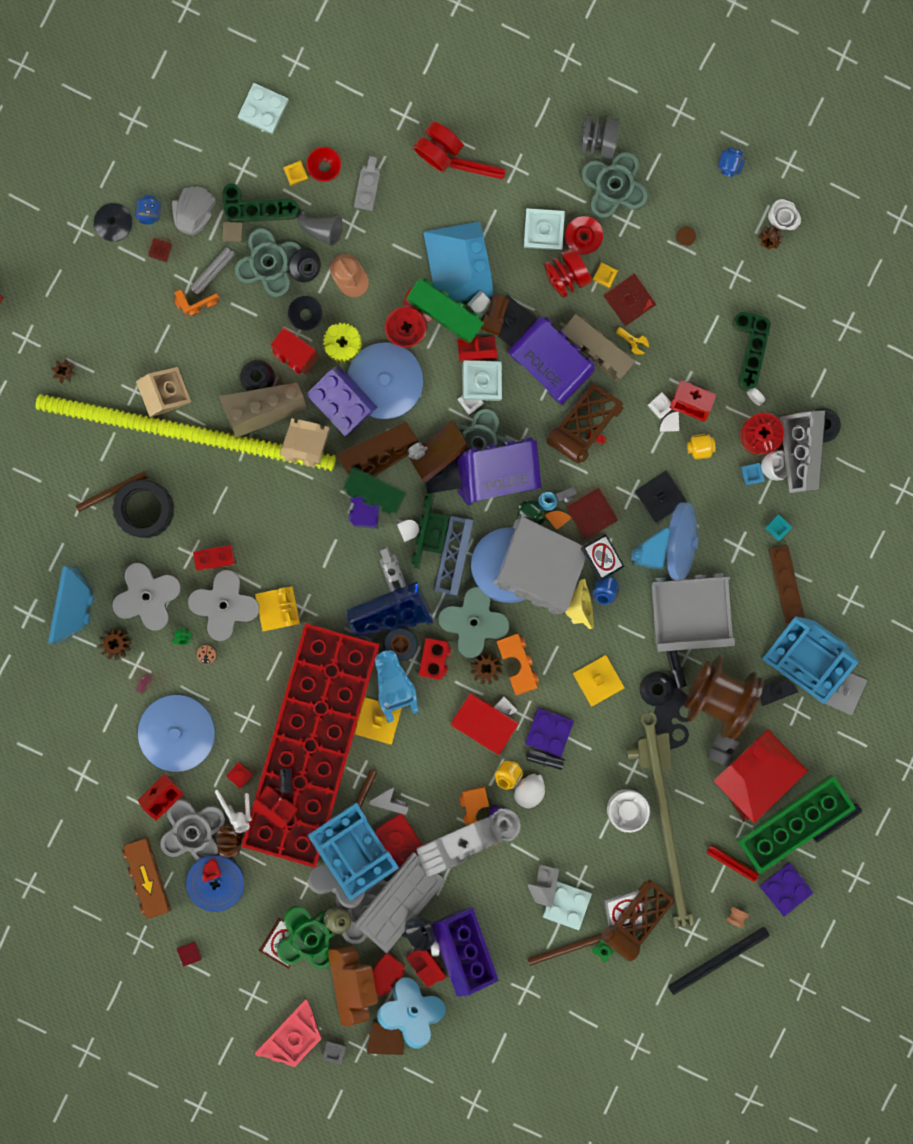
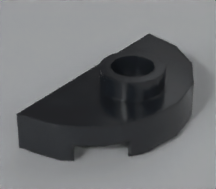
M772 681L765 686L762 692L761 704L765 706L798 693V691L788 681Z

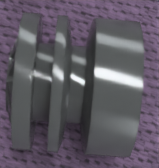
M587 114L581 129L579 141L580 154L585 155L586 148L589 146L591 147L590 156H593L596 148H600L601 158L613 159L620 119L607 117L604 125H600V116L597 115L595 124L591 123L592 114Z

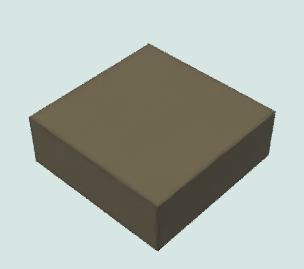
M223 222L222 241L242 243L243 223Z

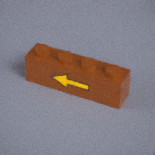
M149 837L125 844L122 853L124 859L128 860L130 865L128 872L130 878H134L136 884L134 892L136 897H140L142 903L140 904V911L142 915H145L146 919H150L170 912L171 907Z

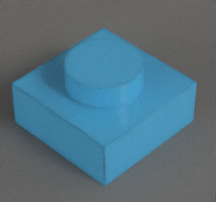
M760 463L741 467L745 486L765 481Z

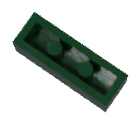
M353 467L342 488L346 491L345 495L356 499L358 496L364 499V504L371 507L378 505L382 507V512L390 516L392 513H398L407 494L405 491Z

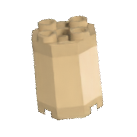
M291 418L280 454L284 456L283 460L297 463V460H302V464L311 467L320 464L330 427L325 426L323 430L320 424L298 420L297 422L296 419Z

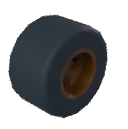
M398 627L387 633L383 646L385 651L391 650L395 652L398 661L403 662L415 655L418 641L413 631L408 628Z

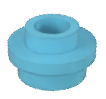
M545 492L540 495L538 503L544 510H553L557 506V498L552 492Z

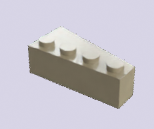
M575 314L561 330L567 336L566 340L571 344H575L581 350V353L618 383L636 361L620 350L612 340L605 338L598 328L591 327L588 324L589 321L584 316H577Z
M297 383L219 396L223 410L236 438L307 409L303 394Z

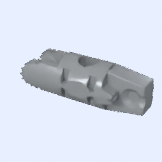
M388 546L381 548L382 559H379L392 596L397 595V590L393 583L396 580L400 581L401 589L404 592L408 591L396 555H391Z

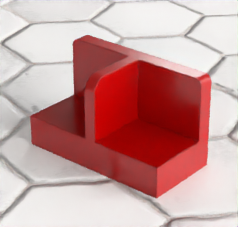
M475 336L470 343L462 339L457 340L459 362L464 360L483 361L497 359L494 336Z
M269 786L264 789L252 805L282 829H284L298 810L296 806Z
M415 949L406 956V959L416 971V975L422 979L428 988L437 981L441 982L447 977V974L435 957L432 956L429 949L426 951Z

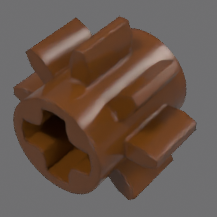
M774 225L769 228L764 226L758 236L761 239L760 245L768 250L773 247L777 249L784 238L780 236L782 230L774 227Z
M66 359L64 363L56 361L57 366L51 368L56 373L52 377L54 379L60 377L59 382L62 384L64 380L71 382V376L76 375L72 371L75 365L71 364L68 366V360ZM63 367H64L65 369H67V370L65 371V372H66V375L60 374V373H62V368H63Z

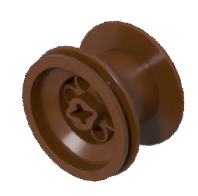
M719 655L713 662L707 661L702 666L689 690L685 707L689 709L687 714L688 721L694 720L700 711L722 721L721 737H728V739L733 741L742 732L750 719L761 695L764 679L762 677L757 678V673L752 672L742 682L722 672L723 656Z

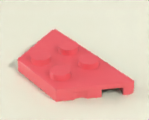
M307 998L255 1052V1055L267 1057L273 1061L283 1062L286 1065L295 1067L321 1040L322 1037Z

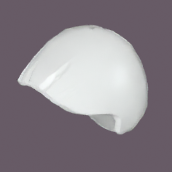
M778 199L769 210L768 220L778 229L795 230L801 223V216L793 202Z
M784 450L772 451L762 460V472L767 478L783 480L787 476Z
M531 774L519 781L514 792V798L520 806L527 809L533 808L543 800L545 785L542 776Z

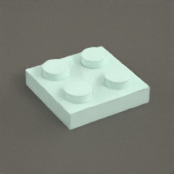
M253 83L238 115V119L273 135L289 99Z
M526 208L524 248L562 250L565 211Z
M464 360L462 362L463 400L501 401V362Z
M557 881L553 907L546 906L543 918L579 930L592 893Z

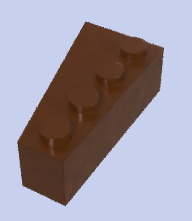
M405 422L336 455L348 475L353 467L375 477L408 456V449L414 444L419 443L408 423Z

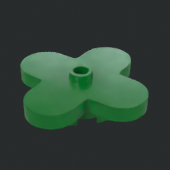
M293 906L285 912L283 922L289 931V936L284 938L277 947V956L283 963L294 965L303 958H306L317 969H324L330 965L328 949H331V946L329 945V939L337 933L330 931L324 924V915L327 910L318 913L313 918L306 909L300 906Z

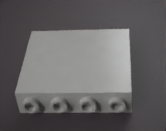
M520 517L514 522L512 527L515 529L498 577L492 583L498 585L497 587L501 590H509L515 593L514 595L518 598H526L532 601L531 603L535 606H543L549 609L550 613L556 615L564 613L568 610L586 559L581 550L583 546L524 517Z
M724 573L713 574V578H705V575H694V579L686 580L685 578L684 580L667 581V578H655L656 582L651 583L657 652L735 646L732 634L728 583L730 577H725Z

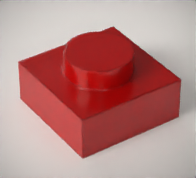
M238 762L226 777L241 789L253 773L242 763Z

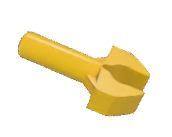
M617 328L616 333L631 344L632 349L630 352L633 354H644L637 347L639 343L649 348L648 340L643 335L640 338H635L623 328Z

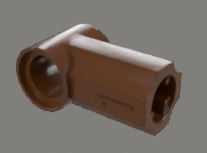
M493 295L488 313L484 316V323L480 330L499 336L509 299L500 295Z

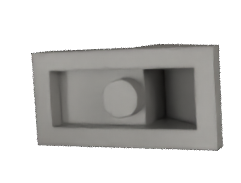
M395 786L370 800V805L407 815L409 806L405 805L406 801L400 799L391 801Z
M546 865L539 866L537 883L527 884L535 903L553 907L559 869Z

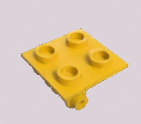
M293 586L255 594L260 608L259 616L262 631L300 624Z

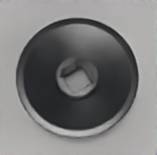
M311 249L296 251L289 260L288 268L290 275L293 279L302 283L315 279L321 269V261L318 254ZM306 263L309 264L307 270L304 269Z

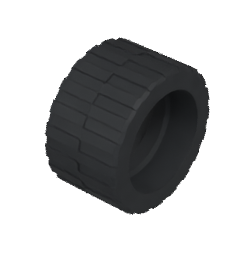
M145 479L133 480L119 489L114 497V504L112 506L113 516L117 525L124 532L129 533V535L151 538L160 535L171 524L174 517L173 499L168 491L158 483ZM139 491H149L155 494L161 503L159 519L148 527L134 525L126 514L129 498Z

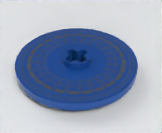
M209 855L193 864L187 875L186 888L189 897L198 907L207 911L219 912L229 909L240 899L244 889V877L240 867L230 858L220 855ZM213 857L216 858L222 876L215 878L221 884L216 887H212L213 884L210 883L214 879L204 883L202 878L206 863Z

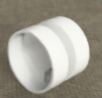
M621 789L615 792L607 803V815L617 829L623 832L638 831L645 826L649 819V805L645 798L635 790Z

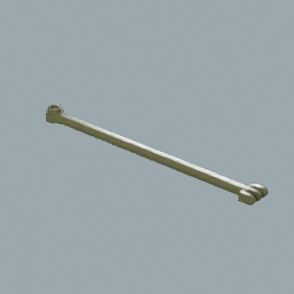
M648 711L651 720L647 722L645 721L647 713L643 712L640 719L646 730L677 915H672L674 928L679 929L678 921H681L682 928H686L685 920L688 919L689 925L692 927L694 926L692 913L686 912L655 731L657 719L653 712Z

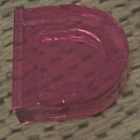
M148 674L144 675L136 691L144 694L153 677Z

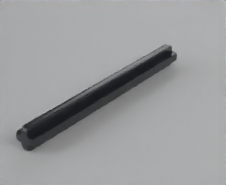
M762 927L668 986L669 990L673 995L679 993L770 936L769 932L765 927Z

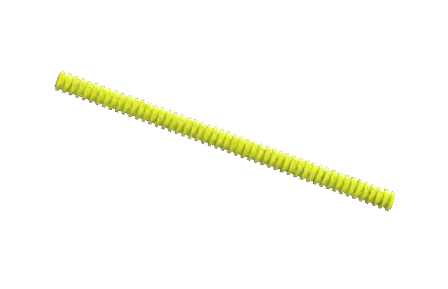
M41 393L36 399V409L39 411L41 409L44 412L48 410L49 413L53 411L54 414H66L67 417L71 415L72 418L77 416L78 419H89L91 422L95 420L96 423L101 421V424L106 422L107 425H118L120 428L124 426L125 429L129 427L131 430H142L144 433L148 431L149 434L153 432L154 435L158 433L160 436H171L173 439L177 437L178 440L182 438L183 441L200 442L202 445L204 443L207 446L211 444L212 447H224L226 450L230 448V451L235 449L236 452H239L240 450L242 453H253L254 456L259 454L262 457L264 455L265 458H277L278 461L284 458V456L280 455L283 444L277 445L276 442L274 444H271V441L266 443L265 440H254L252 437L248 439L247 436L236 438L234 434H224L223 431L219 433L218 430L214 432L212 429H201L199 426L195 428L194 425L190 427L189 424L172 423L170 420L168 422L165 419L161 421L160 418H148L146 415L145 417L141 414L137 416L136 413L132 415L131 412H119L118 409L113 411V408L108 410L107 407H96L94 404L90 406L89 403L84 405L81 402L79 404L78 401H67L65 398L61 400L60 397L56 399L54 396H43ZM323 453L320 464H316V467L318 469L324 468V470L329 469L332 472L336 463V455L330 456L328 453L326 455ZM297 460V463H300V465L303 466V461Z

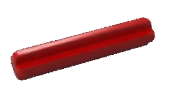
M456 157L451 158L450 168L498 179H504L506 170L504 168Z
M713 845L708 848L707 854L752 882L757 880L758 872Z

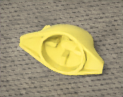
M581 579L574 590L568 610L565 613L572 619L573 624L583 623L589 629H593L594 619L591 597L585 579Z

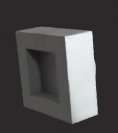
M573 486L555 496L558 502L563 501V503H567L574 499L573 495L576 494Z
M328 1040L322 1060L341 1065L346 1045Z

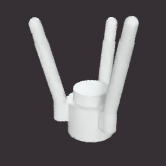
M215 790L235 832L242 833L250 828L249 821L252 820L249 794H245L246 814L244 815L242 812L235 814L232 806H227L219 791Z

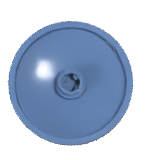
M376 343L364 348L352 360L347 375L378 407L370 417L383 420L394 419L409 412L418 402L423 389L422 370L414 355L404 347L393 343Z
M681 502L673 513L667 543L668 571L671 578L675 580H684L687 577L699 543L695 509L691 503Z
M512 527L494 530L483 537L475 547L471 560L472 574L478 588L491 599L504 603L526 600V598L516 597L515 593L509 590H501L497 587L498 585L492 583L498 577L515 529Z
M170 695L158 699L146 709L140 719L138 741L143 754L158 768L172 772L186 771L203 762L211 752L215 741V725L210 712L202 703L189 696Z

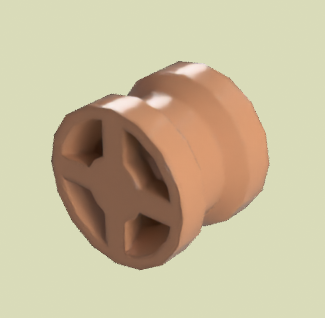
M732 906L731 914L727 916L726 921L744 928V921L750 914Z

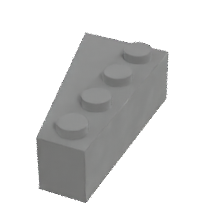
M810 411L780 417L784 429L783 445L790 493L819 490L825 411Z

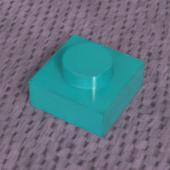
M779 514L765 527L777 541H780L793 528Z

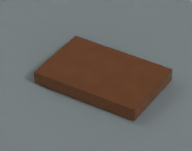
M452 420L422 444L424 447H427L423 457L417 460L410 458L421 480L426 483L468 449L469 445L456 423Z

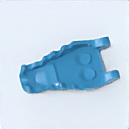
M391 650L379 653L375 658L378 671V699L388 723L394 721L391 711L410 705L412 713H418L415 688L400 666L396 653Z

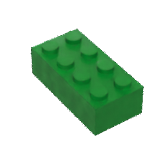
M419 279L405 300L465 342L470 343L484 323L481 321L482 317L474 311L471 313L466 311V306L460 301L456 300L453 302L450 300V295L444 290L440 289L437 291L434 289V284L428 279Z

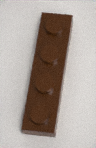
M788 545L768 549L785 624L790 623L795 616L805 618Z

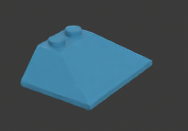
M480 221L423 232L434 289L437 291L442 289L450 295L449 299L453 302L456 300L461 303L468 302L479 291L483 292L487 298L493 297L490 266Z
M63 566L48 643H63L84 629L86 624L90 622L91 613H88L89 606L93 605L94 594H92V588L77 567Z
M797 616L794 617L762 658L763 661L823 704L829 700L859 663L845 642L814 620Z
M357 803L308 835L350 901L399 868L368 824L367 818Z

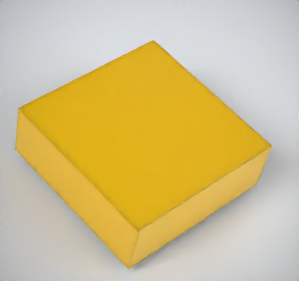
M301 160L283 167L290 186L308 180Z
M601 262L593 277V281L610 288L618 270Z

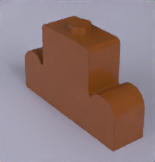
M341 945L328 949L341 1025L353 1026L368 1021V1006L378 1003L372 967L370 965L358 964L359 954L352 945Z

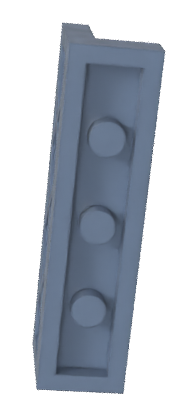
M450 517L435 591L452 595L458 594L473 520ZM454 521L465 523L463 531L458 535L452 529ZM456 538L460 548L452 554L448 545L449 542ZM447 550H448V552L450 553V556H448V557L446 558ZM452 557L456 567L448 573L444 564L446 560ZM443 569L446 572V575L442 576ZM446 576L452 581L451 590L439 588L441 580Z

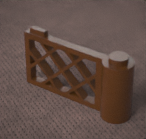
M592 383L560 426L550 432L547 444L577 464L584 462L588 458L590 446L614 416L618 417L624 409L622 407L623 402ZM594 390L600 393V399L590 401V395ZM612 401L615 403L612 409L605 410V402ZM601 404V412H591V405ZM588 406L589 414L579 416V409ZM603 416L602 423L593 426L592 418ZM579 420H590L589 427L580 428ZM576 421L577 429L570 431L566 429L570 422ZM591 431V437L587 442L581 438L582 432Z
M650 879L643 882L638 889L640 892L615 924L606 927L602 932V941L627 961H633L638 957L641 944L675 902L672 897ZM653 887L654 896L647 897V892ZM659 899H668L663 906L659 907ZM654 901V908L647 910V902ZM642 903V911L635 912L636 906ZM654 913V918L647 922V914ZM642 916V923L635 925V917ZM626 919H630V926L623 928L622 924ZM642 928L641 935L636 939L635 930Z

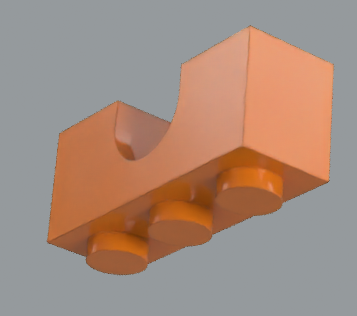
M517 633L497 640L502 659L515 657L521 664L520 671L516 675L509 677L515 695L517 696L536 689V684L540 682L536 672L532 673L530 666L533 665L530 654H525L524 647H527L524 637H519Z
M485 786L463 790V795L459 796L461 807H466L467 814L463 815L466 826L478 822L476 820V813L479 809L489 807Z

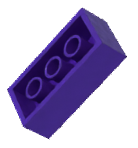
M473 908L458 910L432 922L435 937L456 996H469L499 981Z

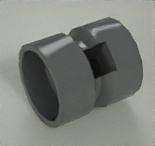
M717 732L713 741L715 746L710 747L706 757L729 767L733 760L732 753H736L740 743L735 740L732 741L728 737L722 738L721 734Z

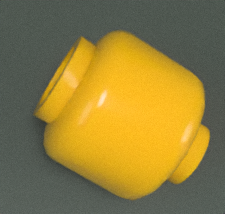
M708 433L692 435L690 442H687L688 454L692 453L694 459L711 458L712 454L716 452L714 437H711Z
M504 761L495 772L494 777L500 788L514 789L521 780L523 771L518 763Z

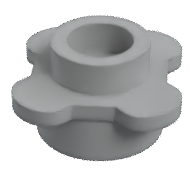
M420 442L414 444L408 449V457L416 460L420 459L425 455L427 447H424Z

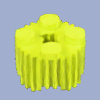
M339 323V325H331L328 331H326L323 346L329 358H332L337 363L340 361L342 364V362H350L354 357H357L356 355L361 351L362 340L355 327ZM341 339H345V342H348L347 345L344 344V347H340L338 343Z

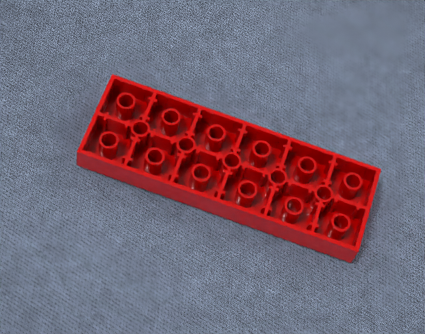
M305 623L254 800L255 802L264 789L269 786L296 806L298 810L284 829H282L252 807L250 814L252 820L249 821L250 828L245 832L241 847L313 868L317 867L320 854L308 835L331 819L374 668L375 658L380 647L379 643ZM279 769H292V786H294L292 792L281 793V789H279L281 787Z

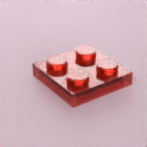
M600 488L566 506L584 540L618 521Z

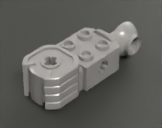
M501 809L495 812L493 816L417 848L416 851L424 870H426L427 877L468 860L467 856L493 846L498 842L513 840L520 832V820L513 811Z

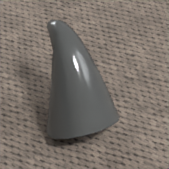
M304 210L300 211L298 220L305 232L331 246L339 241L343 230V221L340 214L322 218H309L305 215Z

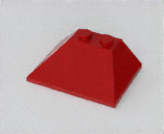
M767 729L713 782L754 824L808 770Z

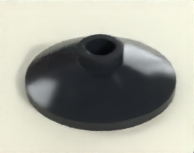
M116 203L106 204L97 211L94 217V227L101 238L112 242L120 241L131 231L132 217L124 206ZM110 218H115L114 224H109Z

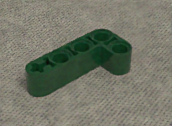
M230 183L223 189L224 214L230 222L293 220L299 216V205L293 199L242 202V193L237 185ZM230 190L237 191V195L234 198L228 197ZM292 205L294 209L292 213H289L287 209ZM271 206L277 208L276 213L273 215L267 214V209ZM250 208H257L258 211L256 215H248V210ZM237 209L238 214L235 217H230L229 211Z
M740 312L734 317L732 325L737 331L749 333L738 385L741 390L749 391L756 387L771 323L765 316ZM739 317H743L746 319V326H740L737 321ZM758 321L763 322L765 330H758L756 323ZM753 340H758L761 343L760 349L753 348ZM748 359H755L757 366L755 368L749 367ZM749 373H753L749 379L752 384L746 386L744 380L748 378Z

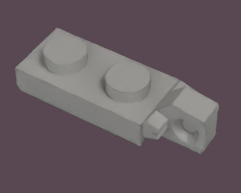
M369 156L368 165H363L354 203L355 209L373 212L380 178V169L376 168L377 157Z

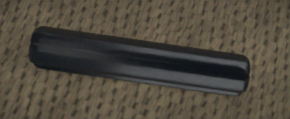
M855 803V810L822 831L813 840L816 843L820 842L861 814L862 809Z

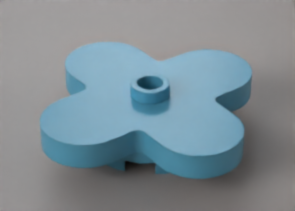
M401 978L393 987L395 1001L383 1004L378 1010L377 1018L384 1028L403 1031L404 1039L409 1046L422 1048L431 1038L429 1024L439 1022L445 1016L446 1007L444 1002L436 996L422 997L420 988L413 979Z

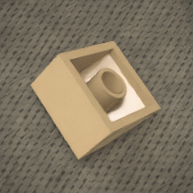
M178 367L149 373L136 381L149 417L163 414L191 403Z

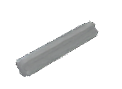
M226 247L192 284L191 290L199 295L233 258L234 252Z

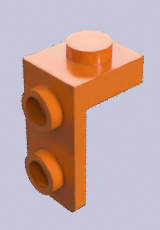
M181 289L174 292L176 296L174 302L178 309L182 308L186 316L189 314L190 316L197 315L201 312L200 309L206 306L211 308L217 305V301L220 300L219 295L216 293L190 306Z

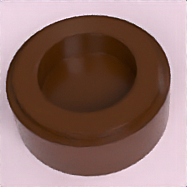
M687 226L680 228L676 235L677 242L684 247L692 245L696 239L695 231Z

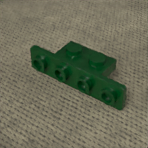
M431 492L424 498L423 507H426L425 514L421 515L420 518L421 534H417L415 542L418 545L417 553L414 552L412 556V564L417 569H420L423 550L442 554L450 516L431 513L435 494Z

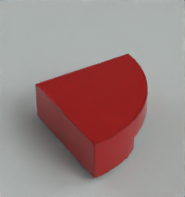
M215 857L211 858L203 869L202 878L204 883L222 876Z

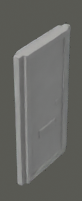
M414 852L354 924L386 953L405 932L406 922L410 918L418 916L445 882L439 874L427 877L426 870H424L419 856Z

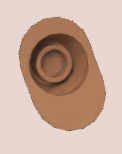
M341 254L332 261L330 273L340 290L349 297L363 295L369 286V279L359 261L349 254Z

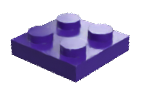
M537 708L525 744L561 757L574 721Z
M789 862L759 885L783 916H786L814 893Z

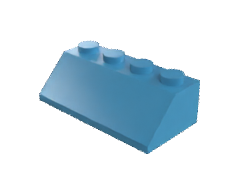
M666 528L658 531L636 546V549H632L630 560L634 561L633 565L651 569L663 568L670 529Z

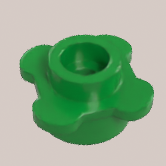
M186 628L177 629L174 632L172 643L178 645L189 644L193 633L189 632Z
M602 939L592 950L593 954L598 955L603 962H607L609 956L615 953Z

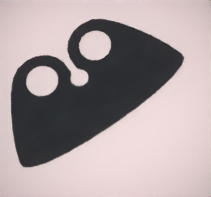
M680 688L675 689L673 698L669 703L664 706L655 707L654 710L657 719L655 723L656 734L666 731L669 733L670 750L683 746L689 738L688 729L684 725H674L672 723L673 718H677L681 722H689L687 718L682 717L679 713L680 708L685 706L687 695ZM674 730H683L685 733L684 739L676 741L673 738Z

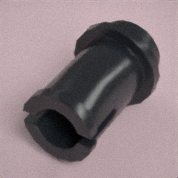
M279 769L281 786L279 789H281V793L292 792V788H294L292 786V769Z

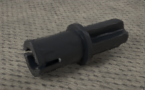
M677 650L667 652L671 668L669 673L672 674L675 689L686 687L687 684L683 673L684 667H681Z
M528 750L526 754L527 761L542 764L543 767L548 766L562 771L565 763L564 758L549 755L548 752L544 754Z

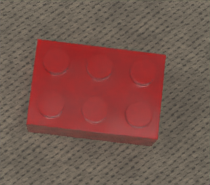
M283 327L270 345L273 349V355L282 363L287 361L290 369L298 375L301 373L306 375L319 358L312 347L285 327Z

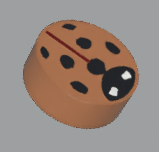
M204 645L197 651V659L202 664H211L216 659V650L210 645Z

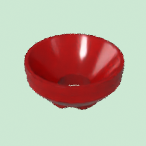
M319 147L310 153L306 165L313 179L319 182H330L339 175L342 164L335 150L329 147ZM322 162H328L330 170L322 172L319 169V165Z

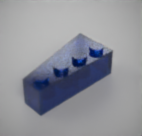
M418 582L347 609V621L355 636L378 633L384 629L396 630L402 626L409 625V627H414L420 623H433L432 611Z

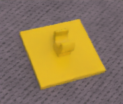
M606 655L573 673L591 707L624 689L621 680Z
M365 697L355 735L392 745L402 708L391 711L394 721L388 723L379 701Z

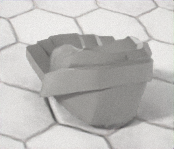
M190 186L189 188H184L179 200L172 201L175 227L189 235H196L201 232L212 216L210 211L215 206L216 199L203 187Z

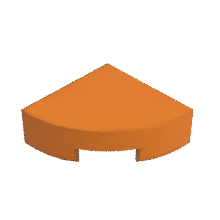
M552 511L545 515L556 530L571 519L568 514L561 511Z

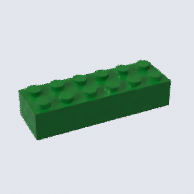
M829 775L735 840L757 872L761 874L855 810L856 807L836 778Z

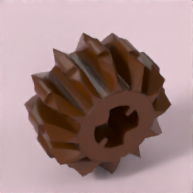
M111 628V634L107 630L104 631L107 638H99V640L104 641V644H99L98 647L105 648L101 654L105 655L108 653L107 659H111L114 655V659L119 660V654L123 658L126 657V653L123 650H131L126 644H131L132 641L125 640L129 634L125 633L122 635L123 629H119L116 634V629ZM117 639L119 647L112 648L111 641Z
M490 652L487 659H485V654L481 653L482 660L474 657L478 664H470L472 667H477L476 670H471L470 673H478L474 680L477 681L481 676V684H484L485 678H487L490 685L492 684L490 677L497 681L498 677L494 674H502L501 670H496V667H501L502 663L494 664L499 658L496 656L493 660H490L492 656ZM483 664H490L492 666L490 668L491 672L482 673L481 669L483 668L481 666Z
M231 824L221 826L216 838L218 853L220 856L225 857L238 856L242 844L241 833L235 832Z

